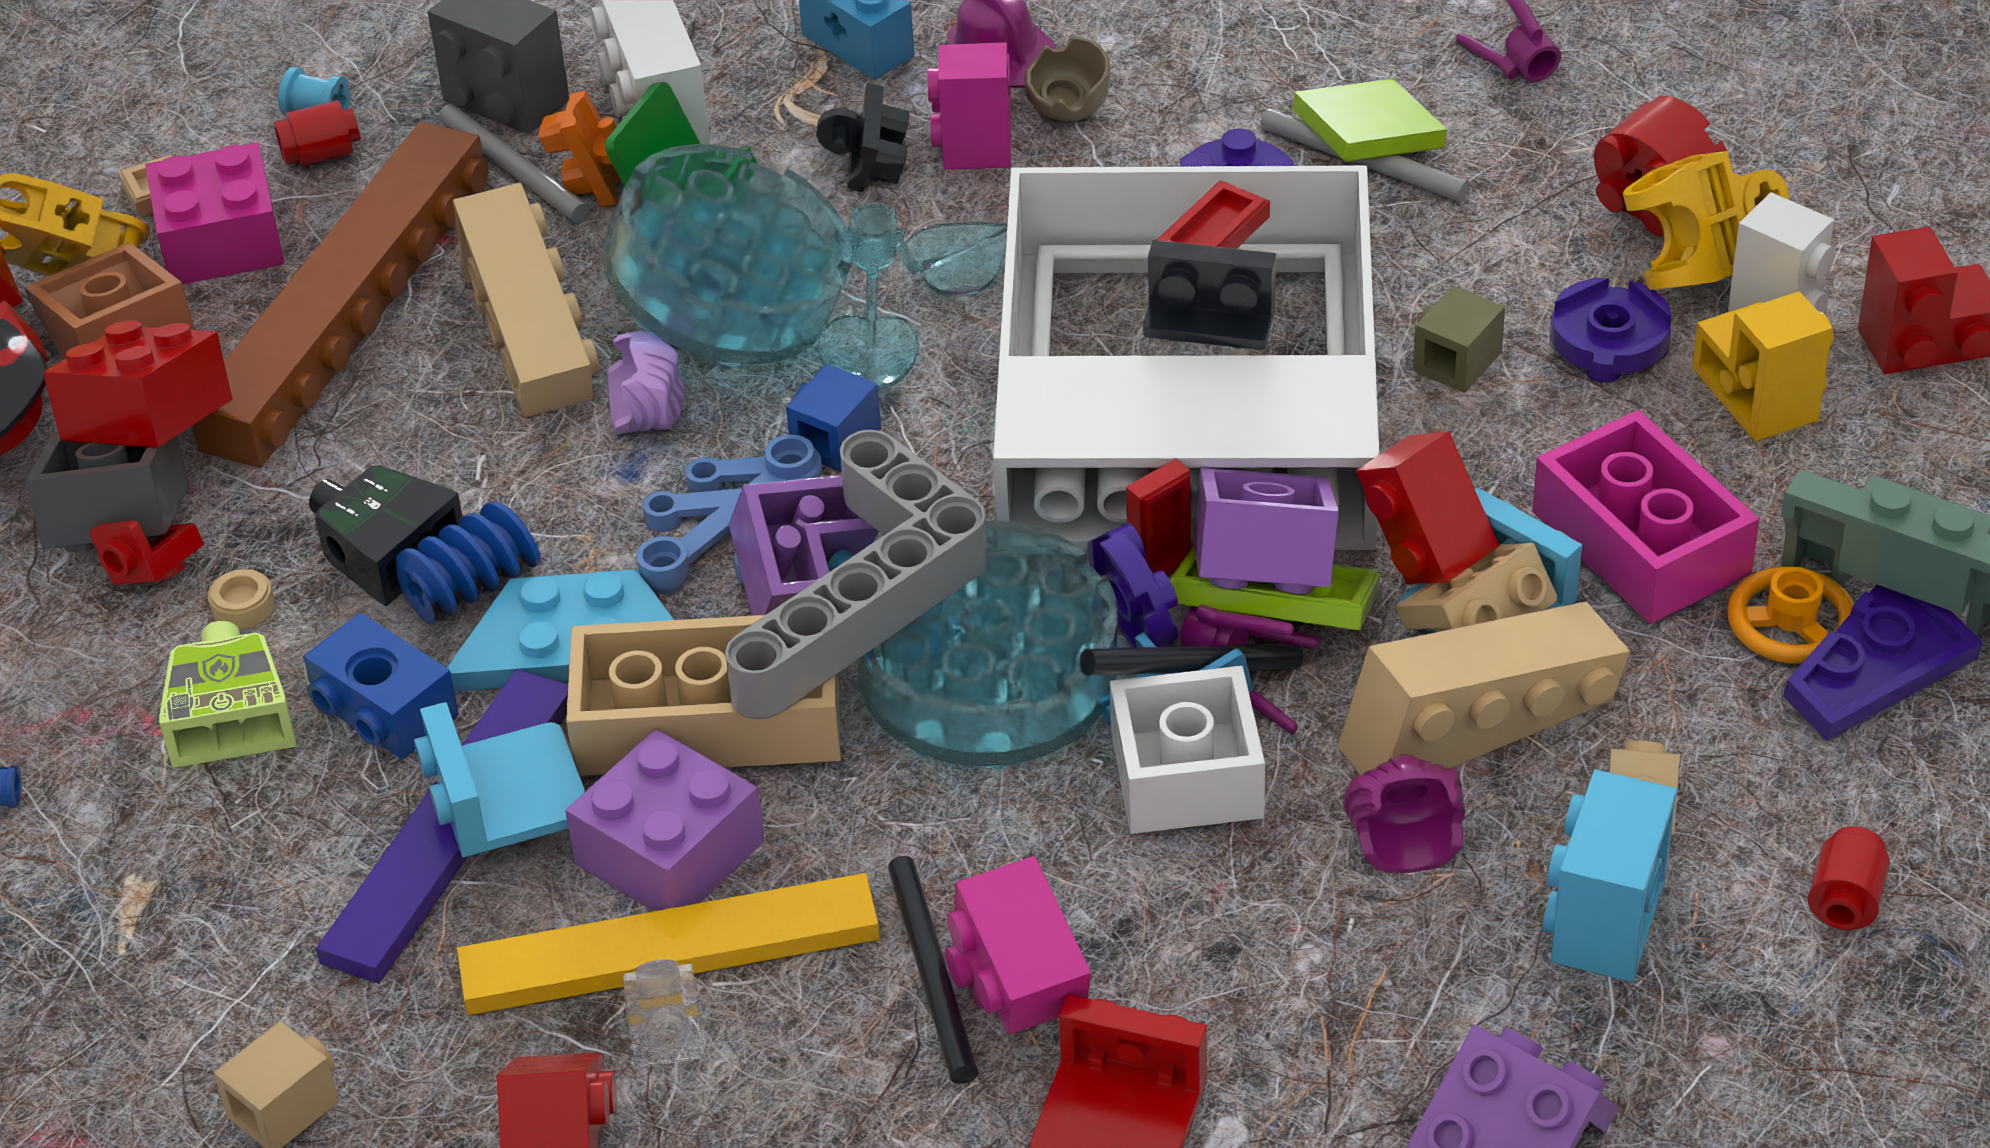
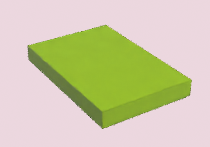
M1193 546L1171 577L1170 582L1175 590L1178 604L1196 607L1203 604L1217 610L1360 631L1379 594L1381 573H1378V570L1333 564L1331 587L1314 586L1313 592L1306 594L1283 592L1275 588V583L1249 581V585L1245 588H1222L1209 582L1210 578L1199 577Z

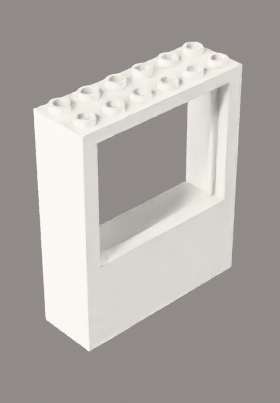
M1367 166L1011 168L993 451L998 550H1087L1089 540L1127 524L1126 486L1174 459L1179 460L1190 469L1191 548L1194 546L1193 539L1200 467L1328 477L1339 510L1335 550H1376L1377 518L1367 506L1365 491L1356 473L1357 469L1379 455ZM1219 180L1270 201V218L1237 249L1276 253V272H1325L1327 355L1049 356L1053 273H1148V254L1152 240H1157Z

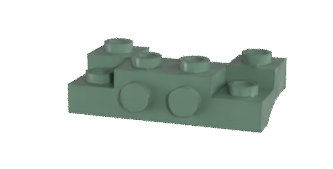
M1803 469L1798 470L1784 492L1781 516L1785 522V542L1781 566L1797 567L1802 558L1807 556L1832 565L1831 578L1842 587H1844L1852 575L1961 615L1970 601L1966 626L1978 637L1987 621L1990 622V515L1872 474L1862 490Z

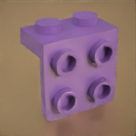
M1473 1024L1410 1138L1408 1148H1575L1587 1124L1606 1133L1619 1107L1601 1093L1606 1081L1568 1060L1562 1071L1538 1059L1543 1047L1518 1032L1504 1027L1501 1035L1497 1037Z

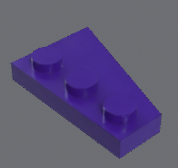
M1876 584L1869 593L1865 591L1852 606L1850 615L1835 632H1829L1787 680L1783 697L1827 741L1978 659L1983 642L1952 611Z

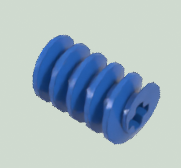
M490 501L481 508L480 514L469 513L460 520L459 526L450 524L439 531L438 538L427 536L418 543L417 550L410 548L402 550L396 556L395 567L402 593L410 606L425 622L434 625L435 615L432 605L437 604L445 614L451 616L458 610L453 593L458 592L466 602L472 604L479 598L475 585L476 580L488 591L493 592L500 586L496 573L497 568L509 579L518 578L520 576V566L517 557L519 556L529 567L535 568L541 563V555L533 536L522 519L504 504L498 501Z

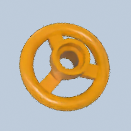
M1781 566L1758 571L1741 581L1735 587L1728 600L1727 616L1735 636L1751 651L1773 661L1787 664H1802L1829 633L1817 622L1822 596L1827 598L1837 610L1839 621L1835 631L1850 615L1855 602L1838 582L1820 572L1802 567ZM1770 588L1767 606L1747 607L1749 601L1757 593ZM1778 626L1782 630L1796 632L1808 644L1795 645L1778 642L1764 636L1754 627Z

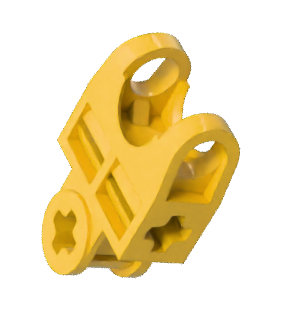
M1728 151L1691 155L1652 170L1628 186L1623 191L1627 211L1648 210L1660 220L1664 231V244L1659 256L1650 262L1652 268L1643 272L1646 286L1650 290L1717 282L1732 276L1739 222L1770 192L1790 200L1788 187L1784 179L1777 172L1769 169L1756 170L1743 176L1735 174L1732 170Z
M18 173L0 175V189L5 187L16 189L26 200V202L0 200V227L2 228L1 230L8 232L7 237L0 240V243L6 252L4 257L9 264L51 276L128 242H131L139 249L140 244L148 240L150 228L146 223L127 214L102 210L103 198L51 181ZM71 201H75L70 208H66ZM49 256L48 261L43 263L44 259Z

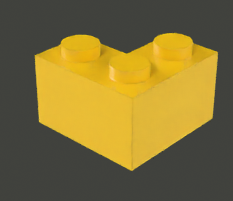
M1800 291L1764 303L1758 302L1697 322L1692 369L1756 442L1819 421L1823 392L1827 386L1826 370L1830 346L1833 344L1834 339L1833 328L1827 316L1822 312H1818Z

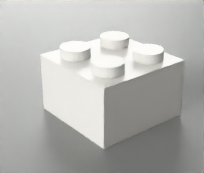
M1243 666L1110 681L1111 737L1130 834L1264 818L1265 761Z

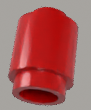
M338 100L287 112L286 119L274 122L278 145L285 165L298 162L300 167L351 155L353 154L352 143L361 140L353 109L342 110Z
M1844 827L1837 830L1821 847L1808 895V905L1812 913L1819 920L1833 928L1840 930L1861 929L1872 924L1877 918L1890 868V859L1886 852L1884 841L1876 833L1863 827Z

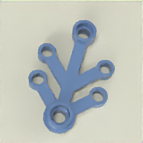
M788 434L770 441L762 457L715 460L708 457L698 458L691 461L685 470L689 493L674 494L669 491H658L648 495L643 501L645 524L649 529L656 532H668L677 528L682 521V517L709 515L680 539L659 536L645 541L639 547L636 555L638 570L651 590L659 594H669L680 589L689 575V564L730 532L729 521L742 488L723 490L724 482L751 481L749 484L818 478L822 471L821 456L813 447L811 441L800 435ZM735 552V575L737 580L740 583L744 584L737 555Z

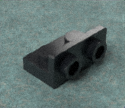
M1152 240L1148 254L1149 304L1143 322V335L1148 338L1165 339L1175 342L1183 341L1228 346L1237 349H1265L1275 313L1276 253Z

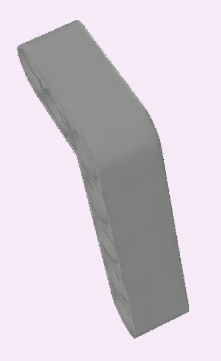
M871 429L849 435L840 447L845 504L851 511L884 536L760 618L728 642L725 654L731 703L735 710L741 715L753 719L770 718L781 713L978 577L985 570L988 562L986 514L981 503L892 436L882 431Z

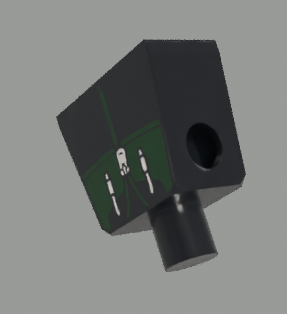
M381 465L369 467L346 487L330 479H324L314 487L309 498V508L316 514L315 520L321 547L328 562L386 607L402 594L395 567L396 556L406 548L417 550L418 543L427 536L438 538L439 531L449 524L459 526L460 520L463 518L459 495L454 490Z

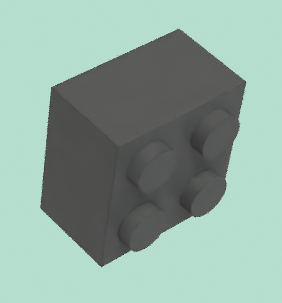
M441 0L427 11L444 101L529 135L542 124L544 117L554 114L569 100L556 10L531 0Z
M53 432L25 480L42 548L64 547L68 552H81L94 548L95 545L89 535V531L100 523L136 520L140 524L148 543L160 538L163 534L167 533L189 486L178 435L159 448L61 441L58 432Z

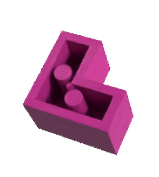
M1007 43L939 45L938 68H928L927 83L928 101L932 102V112H940L931 113L930 115L931 146L942 147L944 170L1011 168V85Z
M1035 856L956 882L954 912L947 914L952 947L945 949V957L955 985L959 989L968 986L978 1010L984 1008L988 1014L997 1011L1007 1035L1058 1018L1067 994L1084 998L1089 997L1091 971Z

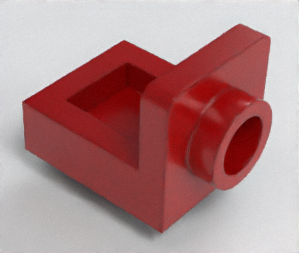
M136 520L100 523L89 531V535L97 549L99 561L108 572L113 585L158 582L168 579L181 572L186 567L184 560L205 545L195 523L170 525L166 534L149 543L140 524Z

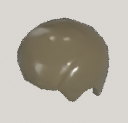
M1072 36L1068 44L1060 49H1052L1046 45L1042 48L1034 63L1025 72V96L1036 111L1047 119L1065 122L1083 120L1099 109L1107 98L1110 59L1100 44L1082 36Z

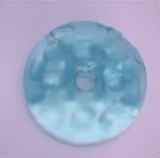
M711 144L672 147L655 153L642 161L634 169L620 196L603 245L604 270L615 295L634 317L636 324L643 330L652 332L685 351L719 361L729 367H740L744 364L774 363L804 352L821 337L826 329L852 265V244L848 230L839 213L830 201L803 177L786 168L782 176L773 170L751 162L754 155L752 152Z
M986 521L988 562L985 570L971 582L857 660V670L861 696L868 711L882 729L895 740L924 757L952 764L999 769L1007 765L1037 759L1061 749L1085 733L1102 715L1103 706L1100 704V699L1110 693V681L1117 680V675L1086 676L1080 669L1079 659L1084 649L1118 648V615L1116 598L1108 578L1102 579L1086 562V552L1077 545L1059 535L1035 526L1007 521Z

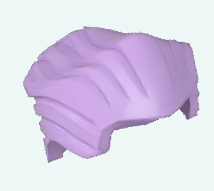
M635 331L613 338V345L623 352V359L618 360L607 369L609 409L614 435L650 431V429L665 430L672 428L679 419L684 403V392H686L684 383L679 375L678 355L675 349L655 331Z

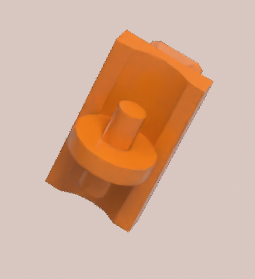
M585 90L571 93L565 111H560L543 118L538 132L539 140L546 153L554 154L571 150L574 157L565 159L561 169L562 182L566 189L575 195L594 193L601 207L614 205L618 200L615 187L620 177L606 153L605 142L618 125L615 124L612 117L601 119Z

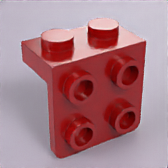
M1067 994L1059 1014L1061 1062L1033 1132L1030 1148H1184L1207 1081V1025L1188 1021L1177 1015H1161L1120 1006L1105 999L1093 1000Z

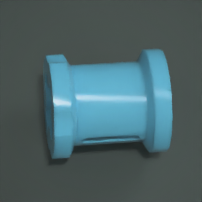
M290 67L281 79L278 104L281 113L285 116L287 112L335 100L340 102L342 110L349 107L350 89L348 80L343 76L335 75L329 80L306 75L305 70L302 68Z

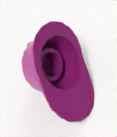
M964 0L957 11V23L947 33V44L1007 43L1011 87H1025V72L1034 63L1044 46L1048 45L1052 49H1057L1052 40L1033 23L1028 7L1023 0Z

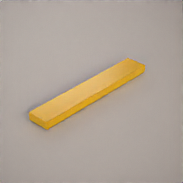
M861 873L457 947L464 1002L468 1016L880 940L867 874Z

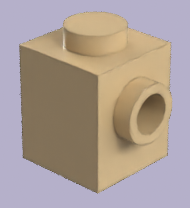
M281 1020L214 1072L227 1118L264 1148H282L339 1102L331 1074L335 1069V1063L328 1050L313 1036L308 1035L303 1039Z

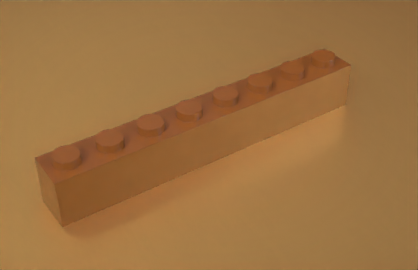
M419 121L225 359L224 363L233 400L192 426L198 452L262 468L276 448L285 443L290 430L305 411L314 406L326 384L337 371H340L345 366L349 355L363 337L374 329L378 318L391 301L400 296L406 282L420 264L429 259L433 248L449 227H453L456 224L453 200L473 195L483 190L488 178V165L483 159L479 135Z

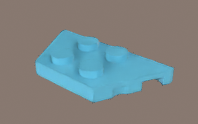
M637 569L509 579L447 668L451 673L454 692L503 688L516 669L558 682L568 683L572 626L667 621L674 619Z

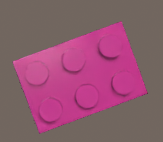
M1639 409L1537 457L1532 512L1544 524L1565 533L1571 539L1581 543V559L1649 624L1752 574L1760 519Z

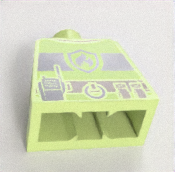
M215 621L204 627L201 632V642L179 645L170 651L159 723L172 768L297 747L286 697L264 635L256 632L240 635V630L235 624L228 621Z

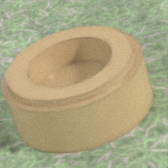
M240 569L230 571L216 579L208 591V601L214 620L231 622L239 629L251 628L264 622L274 610L275 600L270 581L264 574L255 570Z

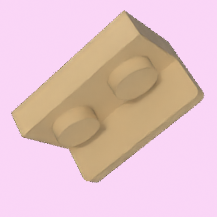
M1534 543L1499 544L1498 548L1447 583L1427 584L1397 604L1395 608L1405 629H1433L1434 632H1440L1542 611L1557 601V595Z

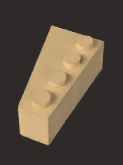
M1587 601L1372 645L1368 647L1337 747L1359 775H1363L1368 770L1376 769V766L1388 762L1390 758L1400 754L1412 755L1418 759L1429 761L1431 764L1443 765L1444 768H1453L1612 701L1630 650Z

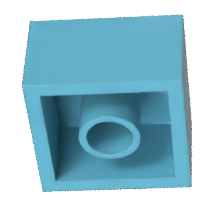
M1594 769L1586 795L1573 794L1564 829V834L1571 836L1567 846L1556 844L1547 875V885L1558 888V891L1552 890L1543 920V931L1553 933L1551 962L1634 982L1666 881L1677 788Z

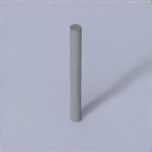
M451 103L445 105L440 110L439 120L441 123L451 129L479 135L482 153L571 221L579 224L587 219L590 213V207L587 203L476 120Z
M1271 108L1264 112L1261 119V129L1341 158L1304 120ZM1399 155L1350 161L1458 202H1462L1469 191L1470 183L1468 180Z

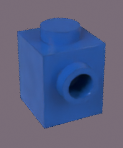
M828 364L809 383L803 384L796 392L794 399L786 406L789 434L800 435L810 440L813 447L819 452L822 464L840 472V447L842 442L849 435L858 431L870 429L880 431L881 429L878 384Z

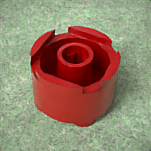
M1658 96L1652 102L1646 101L1596 144L1594 166L1600 182L1596 186V195L1608 210L1612 212L1623 210L1642 220L1645 227L1652 234L1664 237L1662 224L1655 214L1648 210L1627 211L1623 191L1652 170L1691 155L1724 152L1727 149L1722 140L1714 145L1711 138L1705 132V129L1711 123L1696 108L1672 96Z

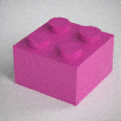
M259 142L246 145H229L219 150L189 156H171L162 161L145 164L156 231L165 268L180 280L182 284L285 264Z

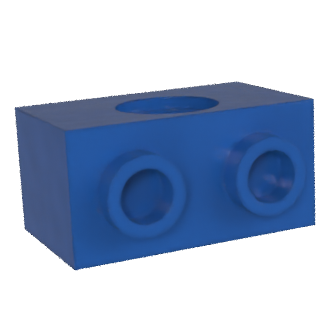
M361 612L303 656L310 683L307 691L314 705L323 714L330 717L336 715L354 727L360 737L372 746L381 745L402 760L415 750L414 739L425 736L421 708L447 702L452 720L459 715L450 670Z

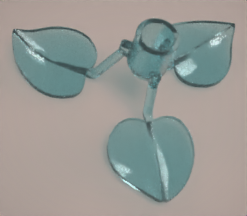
M872 202L862 204L852 211L849 218V227L842 229V239L836 249L831 237L824 230L816 226L799 222L752 223L738 220L736 225V251L742 271L757 290L774 298L799 299L811 293L815 286L816 278L824 281L831 279L849 249L851 260L860 270L867 272L866 318L850 314L839 316L830 321L819 335V358L823 366L828 364L846 372L859 375L877 383L878 390H882L900 382L912 369L918 354L916 331L908 320L899 316L877 318L878 273L884 271L894 261L896 249L911 274L924 273L925 282L931 290L950 296H969L985 290L998 276L1006 251L1008 224L991 222L936 224L918 230L905 242L904 230L897 228L895 212L884 204Z

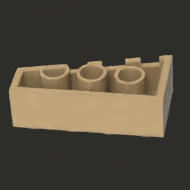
M521 182L454 199L453 206L461 271L466 283H472L474 289L473 298L479 313H485L490 339L495 350L500 349L504 372L524 418L592 400V375L600 373L598 356L591 338L585 340L580 338L577 328L582 327V318L574 293L564 294L559 282L565 281L563 265L556 247L546 249L543 237H547L548 232L540 204L538 202L529 204Z

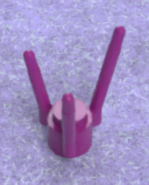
M1506 0L1521 25L1513 29L1507 36L1505 56L1462 32L1456 35L1458 43L1499 67L1508 79H1513L1521 73L1530 82L1541 81L1550 76L1557 69L1561 61L1559 48L1542 30L1525 0Z
M1203 604L1199 607L1193 606L1189 610L1180 631L1181 646L1247 645L1248 636L1285 644L1294 643L1312 649L1320 645L1318 637L1294 631L1290 623L1217 610ZM1254 689L1249 693L1253 708L1288 733L1297 731V723L1284 714L1282 710Z

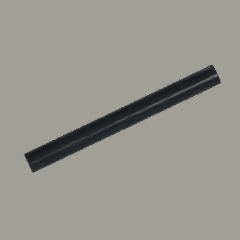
M1294 643L1093 648L1082 651L1079 664L1082 673L1086 676L1182 673L1199 671L1238 648L1245 655L1249 671L1298 669L1302 665L1303 651L1298 644Z
M898 856L889 862L888 871L952 1082L956 1084L969 1083L977 1077L978 1068L918 872L911 857Z

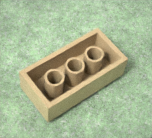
M765 615L572 626L566 719L572 757L579 776L605 775L651 732L658 729L724 768L841 761L840 673H837L777 715L764 719L747 718L738 713L731 703L725 650L728 642L735 635Z

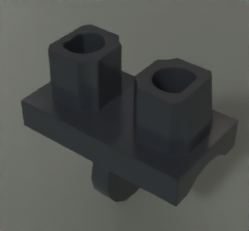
M867 83L864 94L863 113L858 114L846 107H839L823 113L817 122L816 137L826 150L837 155L850 153L847 179L848 189L863 192L869 177L897 184L906 162L907 146L902 145L907 132L910 111L884 105V87Z

